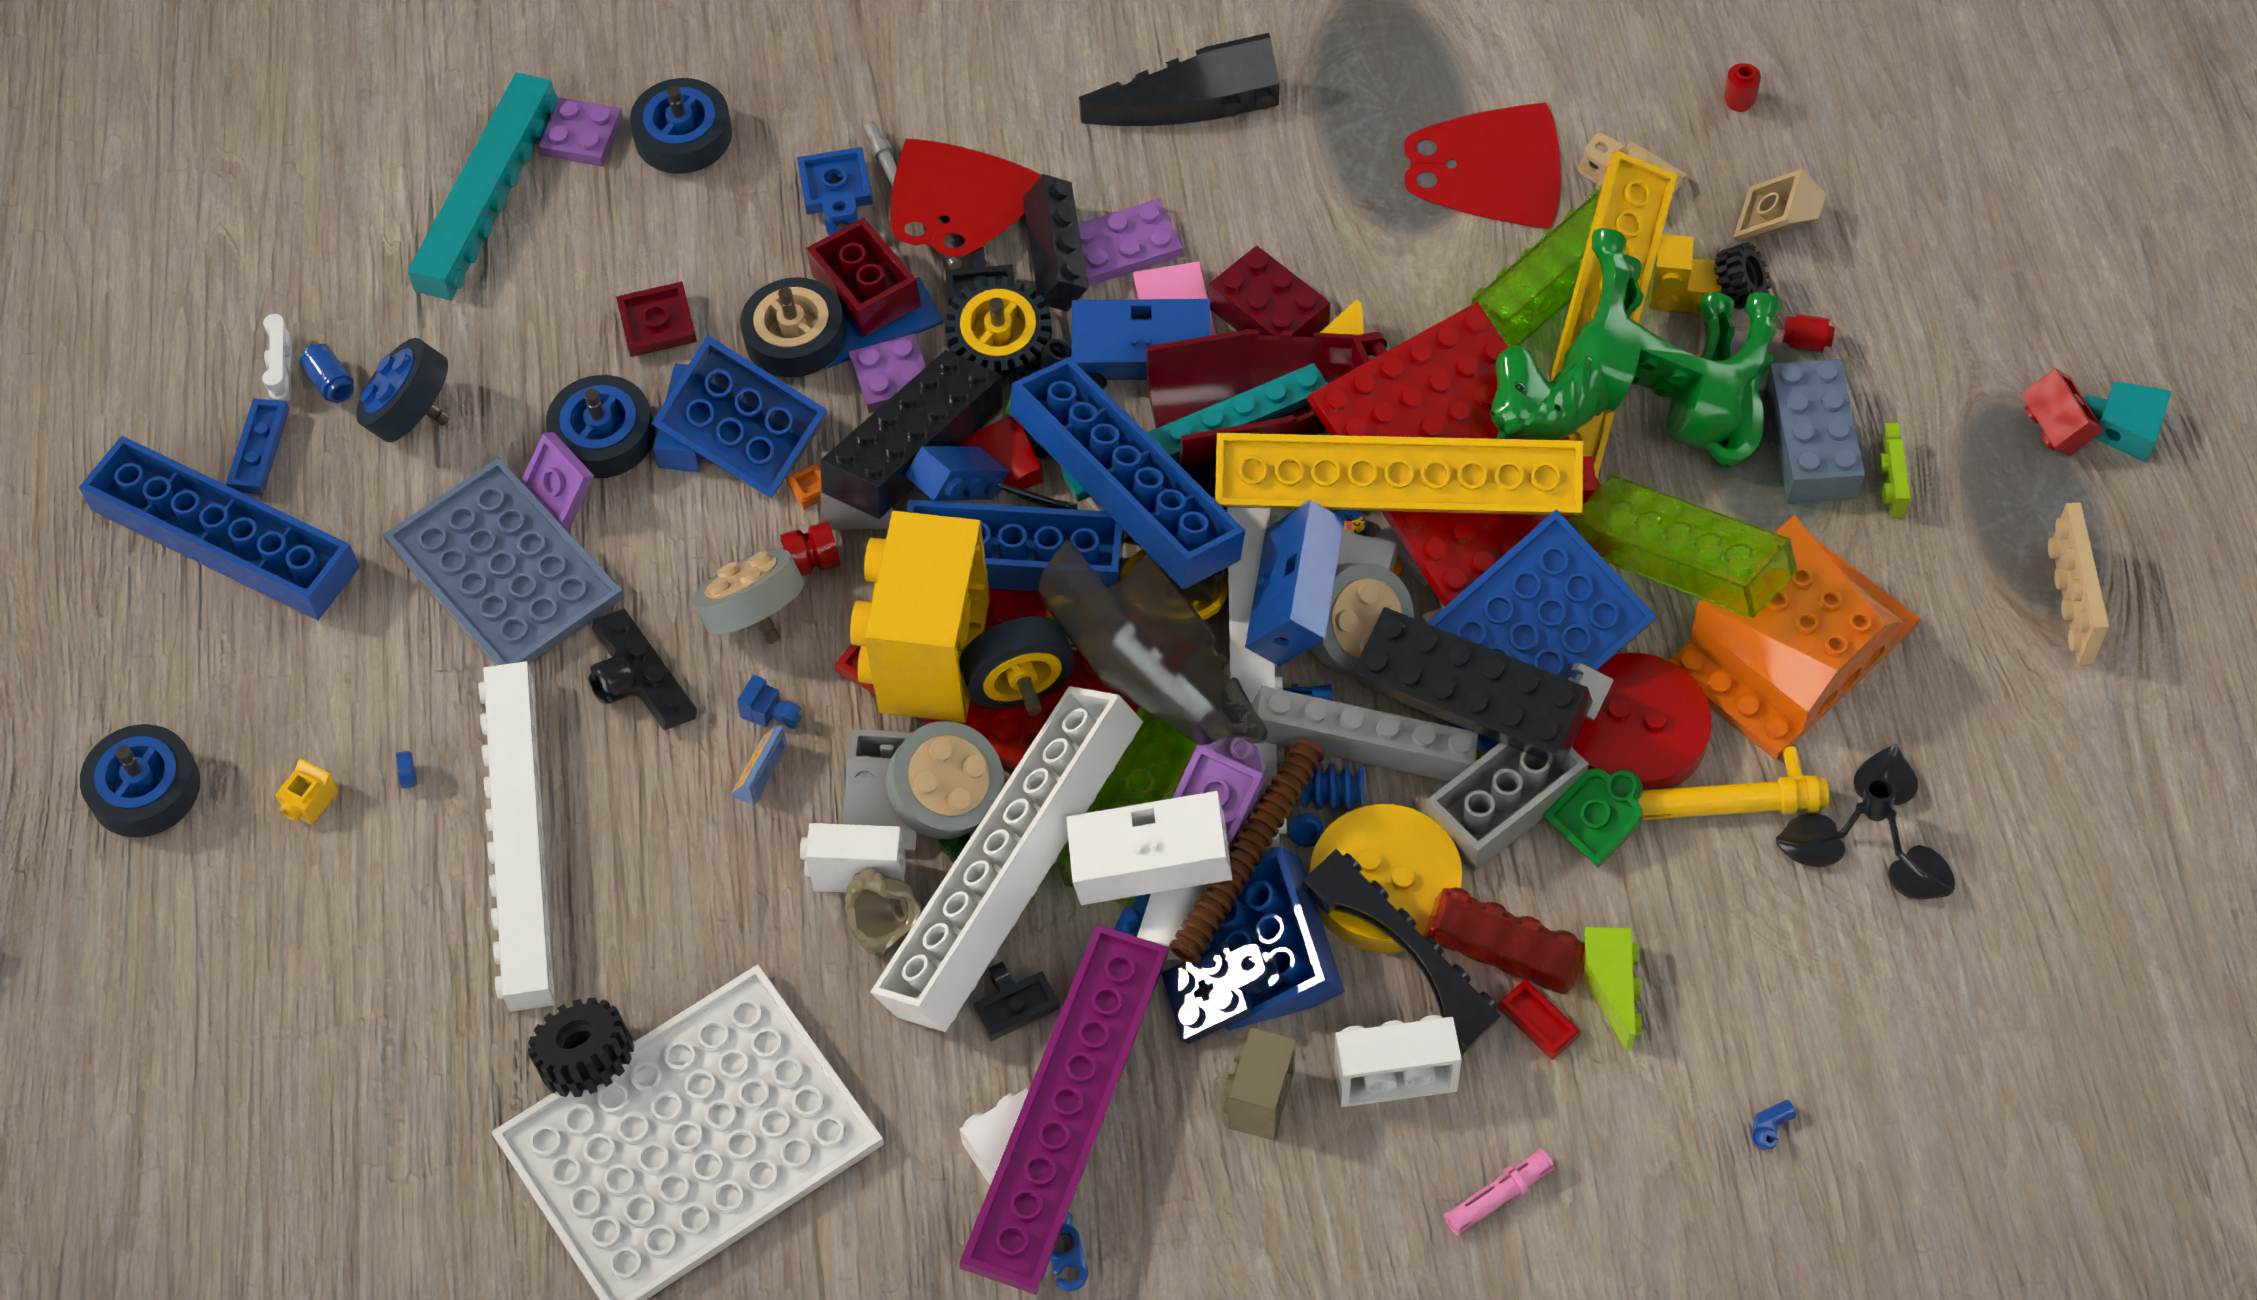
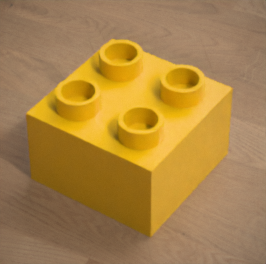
M892 511L886 539L871 537L866 548L864 577L866 582L875 583L872 602L856 600L852 611L850 642L852 645L861 646L858 659L859 683L874 685L879 713L966 723L971 697L959 666V660L965 647L975 637L984 632L990 603L981 521Z

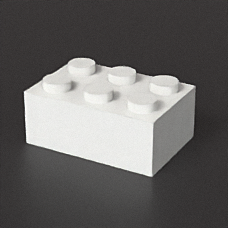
M1430 1015L1416 1022L1403 1023L1399 1020L1385 1022L1379 1027L1364 1028L1363 1026H1350L1341 1032H1335L1334 1070L1341 1107L1451 1093L1458 1090L1462 1059L1453 1017L1442 1018L1439 1015Z

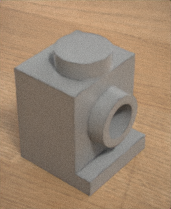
M1582 663L1574 664L1571 671L1577 673L1575 679L1570 677L1568 680L1588 687L1593 703L1585 719L1595 720L1614 679Z

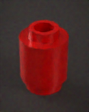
M1739 63L1729 69L1724 99L1731 110L1744 112L1755 104L1761 81V73L1755 66L1748 63Z
M1797 313L1795 317L1787 315L1782 343L1790 344V348L1823 353L1825 346H1832L1835 327L1829 326L1828 318Z

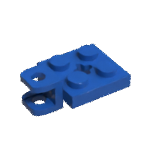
M862 147L797 157L806 214L823 212L828 236L840 230L836 228L839 224L850 225L858 221L856 207L872 204ZM838 178L840 182L831 184V179Z

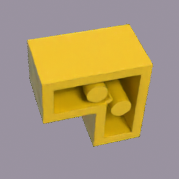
M1662 234L1652 271L1649 308L1700 314L1698 307L1702 294L1708 292L1721 293L1722 286L1718 285L1716 281L1719 279V276L1715 274L1714 268L1718 267L1714 263L1715 261L1692 258L1694 237Z

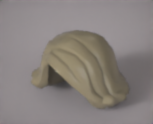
M870 868L855 873L844 897L846 903L845 911L848 915V924L852 928V933L860 941V945L871 955L886 954L888 948L893 947L897 942L906 938L922 913L919 900L915 897L908 883L899 879L885 878L881 873H877L876 870Z

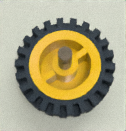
M995 276L987 277L988 285L982 286L979 279L973 282L974 290L970 291L967 286L961 290V299L955 295L951 301L952 308L948 307L947 320H945L947 348H949V352L1002 374V378L1009 377L1011 384L1018 381L1017 374L1021 373L1023 377L1031 375V367L1038 370L1042 366L1041 352L1046 343L1052 339L1050 310L1048 306L1045 307V299L1042 295L1036 297L1035 288L1030 285L1026 290L1024 289V281L1017 279L1013 286L1010 285V277L1002 276V284H995Z

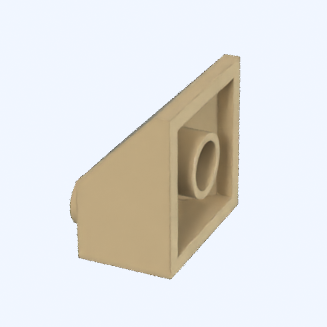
M1803 168L1751 186L1748 189L1733 238L1738 242L1813 222L1819 219L1826 192Z

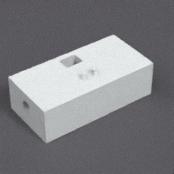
M1218 791L1066 817L1072 882L1081 905L1233 880L1225 818Z

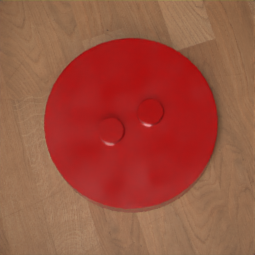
M1644 653L1616 654L1598 670V672L1614 679L1595 720H1584L1572 748L1589 764L1588 770L1601 769L1609 775L1618 770H1629L1640 778L1643 790L1674 788L1687 780L1696 771L1706 753L1712 726L1711 709L1707 697L1701 686L1688 672L1669 660Z

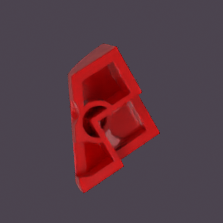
M1012 416L980 429L961 445L981 446L1009 470L1004 484L1027 489L1042 483L1040 464L1022 426Z

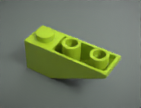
M1585 927L1581 943L1582 978L1625 1050H1632L1635 1036H1641L1642 1014L1635 1013L1634 1001L1640 1000V977H1633V965H1638L1639 943L1632 942L1631 928Z

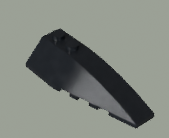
M1269 33L1206 46L1195 51L1197 56L1180 62L1176 58L1166 62L1167 68L1149 74L1148 70L1135 74L1136 77L1127 84L1122 85L1120 82H1115L1080 96L1079 111L1081 123L1110 126L1176 125L1233 117L1246 112L1278 106L1279 79L1271 37Z

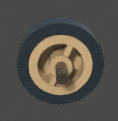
M801 277L785 278L763 286L748 299L740 317L741 332L750 359L755 365L775 376L801 377L820 371L837 358L846 341V324L837 295L828 286L813 279Z

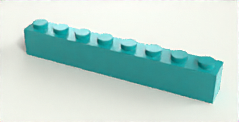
M515 72L408 269L415 292L451 301L457 289L463 286L468 268L471 263H475L477 260L479 248L483 240L491 234L493 222L498 212L501 213L503 211L507 195L511 188L517 185L519 173L523 165L529 162L532 156V149L537 139L543 136L545 124L554 112L558 96L555 94L552 80Z

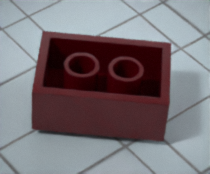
M865 218L806 248L813 277L828 286L837 295L844 315L863 338L921 307L916 278Z
M1258 245L1209 283L1210 310L1236 331L1246 329L1259 330V335L1281 336V331H1292V337L1314 338V333H1320L1330 324V302Z

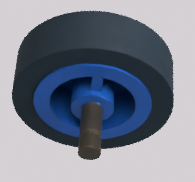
M675 78L657 83L638 97L630 113V127L639 156L648 165L663 172L681 174L704 169L716 162L725 153L732 139V125L724 96L714 86L701 80Z
M412 338L403 342L380 361L377 370L367 383L358 403L356 412L357 422L385 442H394L405 436L425 415L431 419L433 418L441 426H444L449 421L450 414L440 409L434 402L447 376V358L419 338Z
M594 375L569 384L553 399L546 415L547 433L554 432L594 475V478L597 479L614 477L637 466L649 453L655 437V426L651 424L653 417L645 394L634 383L617 376Z
M132 725L109 734L94 746L87 755L81 769L80 789L85 802L95 818L107 830L125 837H147L171 828L186 816L194 805L199 793L200 773L189 749L177 734L157 725Z

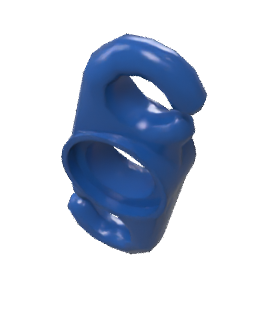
M1068 1212L1060 1235L1070 1236L1074 1241V1246L1066 1253L1053 1251L1050 1260L1053 1263L1052 1272L1056 1276H1059L1065 1267H1074L1078 1270V1277L1074 1281L1069 1282L1063 1278H1058L1055 1281L1057 1287L1071 1292L1085 1285L1089 1271L1080 1235L1073 1226V1215Z

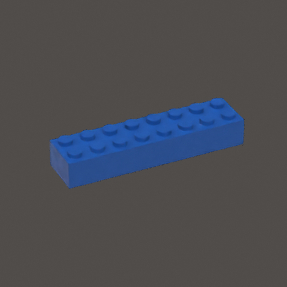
M1070 357L1012 383L1010 415L1183 590L1241 560L1245 529Z
M124 436L118 439L79 486L92 511L318 621L360 567L349 543Z

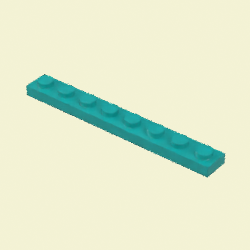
M1313 363L1147 432V434L1177 461L1180 457L1181 435L1280 418L1310 405L1306 398L1310 393L1325 386L1327 382ZM1061 468L1062 477L1077 502L1091 497L1064 468Z

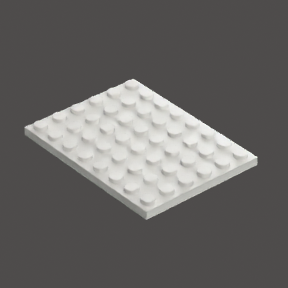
M758 964L633 1042L634 1052H630L632 1057L630 1064H622L625 1072L620 1077L614 1074L611 1077L613 1083L605 1087L602 1083L597 1086L598 1092L590 1094L588 1090H584L582 1097H574L571 1091L567 1097H563L556 1091L491 1131L496 1142L599 1300H647L884 1145L882 1136Z

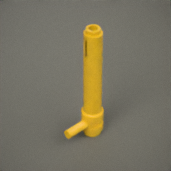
M1789 746L1783 750L1788 777H1779L1777 781L1643 790L1638 803L1643 810V820L1780 811L1781 814H1796L1797 810L1805 809L1806 813L1819 812L1820 808L1828 807V784L1826 778H1817L1816 775H1803L1797 748Z

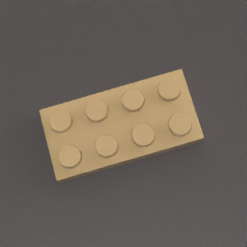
M2081 502L2066 503L2061 518L2056 519L2054 536L2048 540V554L2050 559H2055L2056 563L2055 585L2058 590H2062L2061 612L2063 619L2069 622L2068 644L2070 651L2075 652L2078 665H2093L2108 631L2109 623Z

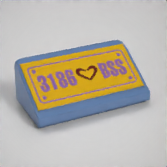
M778 725L762 737L731 792L733 797L753 805L758 801L788 747L783 727Z

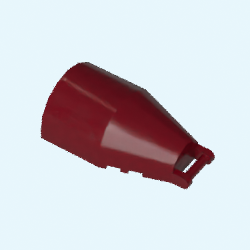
M1246 329L1146 346L1147 382L1155 428L1162 427L1313 363L1328 384L1370 361L1368 356L1374 355V357L1385 353L1387 351V341L1381 332L1360 335L1314 333V338L1292 337V331H1281V336L1259 335V330ZM1308 405L1273 420L1181 435L1180 457L1176 462L1186 472L1215 467L1217 433L1316 435L1326 428L1312 406Z

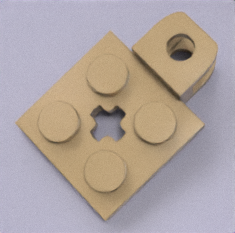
M1596 133L1583 151L1584 158L1578 165V171L1584 177L1597 184L1594 192L1599 195L1610 156L1615 150L1678 174L1673 195L1682 185L1687 175L1631 140L1624 147L1620 142L1602 133ZM1598 145L1604 146L1607 152L1595 149V147ZM1589 162H1592L1595 165H1597L1598 169L1592 168L1589 165Z

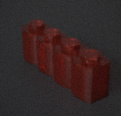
M1457 887L1443 888L1435 898L1424 938L1426 936L1432 937L1442 948L1460 952L1474 961L1495 966L1509 975L1530 980L1544 989L1565 995L1575 986L1585 951V944L1578 940L1573 933L1565 930L1550 931L1534 917H1516L1506 911L1503 905L1496 902H1479L1471 897L1468 891Z

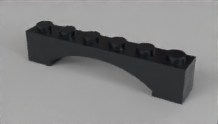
M1335 849L1303 879L1301 889L1327 915L1334 910L1352 915L1373 925L1393 939L1412 958L1428 981L1442 1018L1453 1017L1459 1049L1465 1054L1499 1020L1501 1015L1496 1011L1499 1008L1497 1003L1486 992L1482 991L1479 994L1469 984L1471 978L1461 966L1456 963L1451 966L1442 956L1444 951L1441 946L1430 936L1424 938L1414 928L1416 922L1403 908L1396 910L1387 901L1389 895L1386 890L1375 880L1370 883L1360 873L1362 867L1350 854L1342 855Z

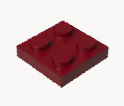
M682 281L616 296L630 357L697 342Z

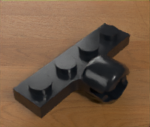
M625 608L593 619L592 630L612 657L595 663L590 667L591 674L588 677L590 687L599 702L611 704L630 696H638L663 730L696 718V707Z

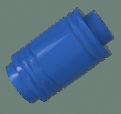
M317 344L307 347L300 357L299 364L324 399L333 403H340L348 399L354 391L353 378L329 346Z

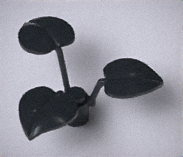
M1897 744L1876 753L1856 771L1853 785L1856 793L1863 798V801L1856 804L1855 811L1840 831H1837L1836 824L1829 817L1819 813H1807L1790 821L1775 840L1780 850L1792 860L1811 867H1826L1843 858L1845 846L1840 839L1846 837L1861 814L1864 813L1872 821H1882L1887 818L1889 820L1895 855L1900 859L1893 862L1889 868L1888 876L1894 889L1900 894L1913 899L1946 897L1954 892L1955 879L1953 873L1939 853L1922 845L1910 848L1906 854L1902 851L1896 823L1897 812L1893 810V805H1902L1913 799L1918 790V780Z

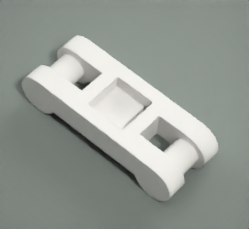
M270 314L263 321L265 331L269 335V350L264 351L267 371L263 374L262 381L268 390L271 400L288 402L291 398L292 340L289 332L286 330L283 317L279 314Z

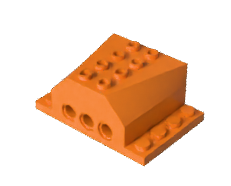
M1793 515L1698 602L1690 640L1669 661L1683 668L1697 681L1713 711L1777 761L1783 755V750L1786 747L1796 743L1918 626L1920 618L1815 539L1799 519Z

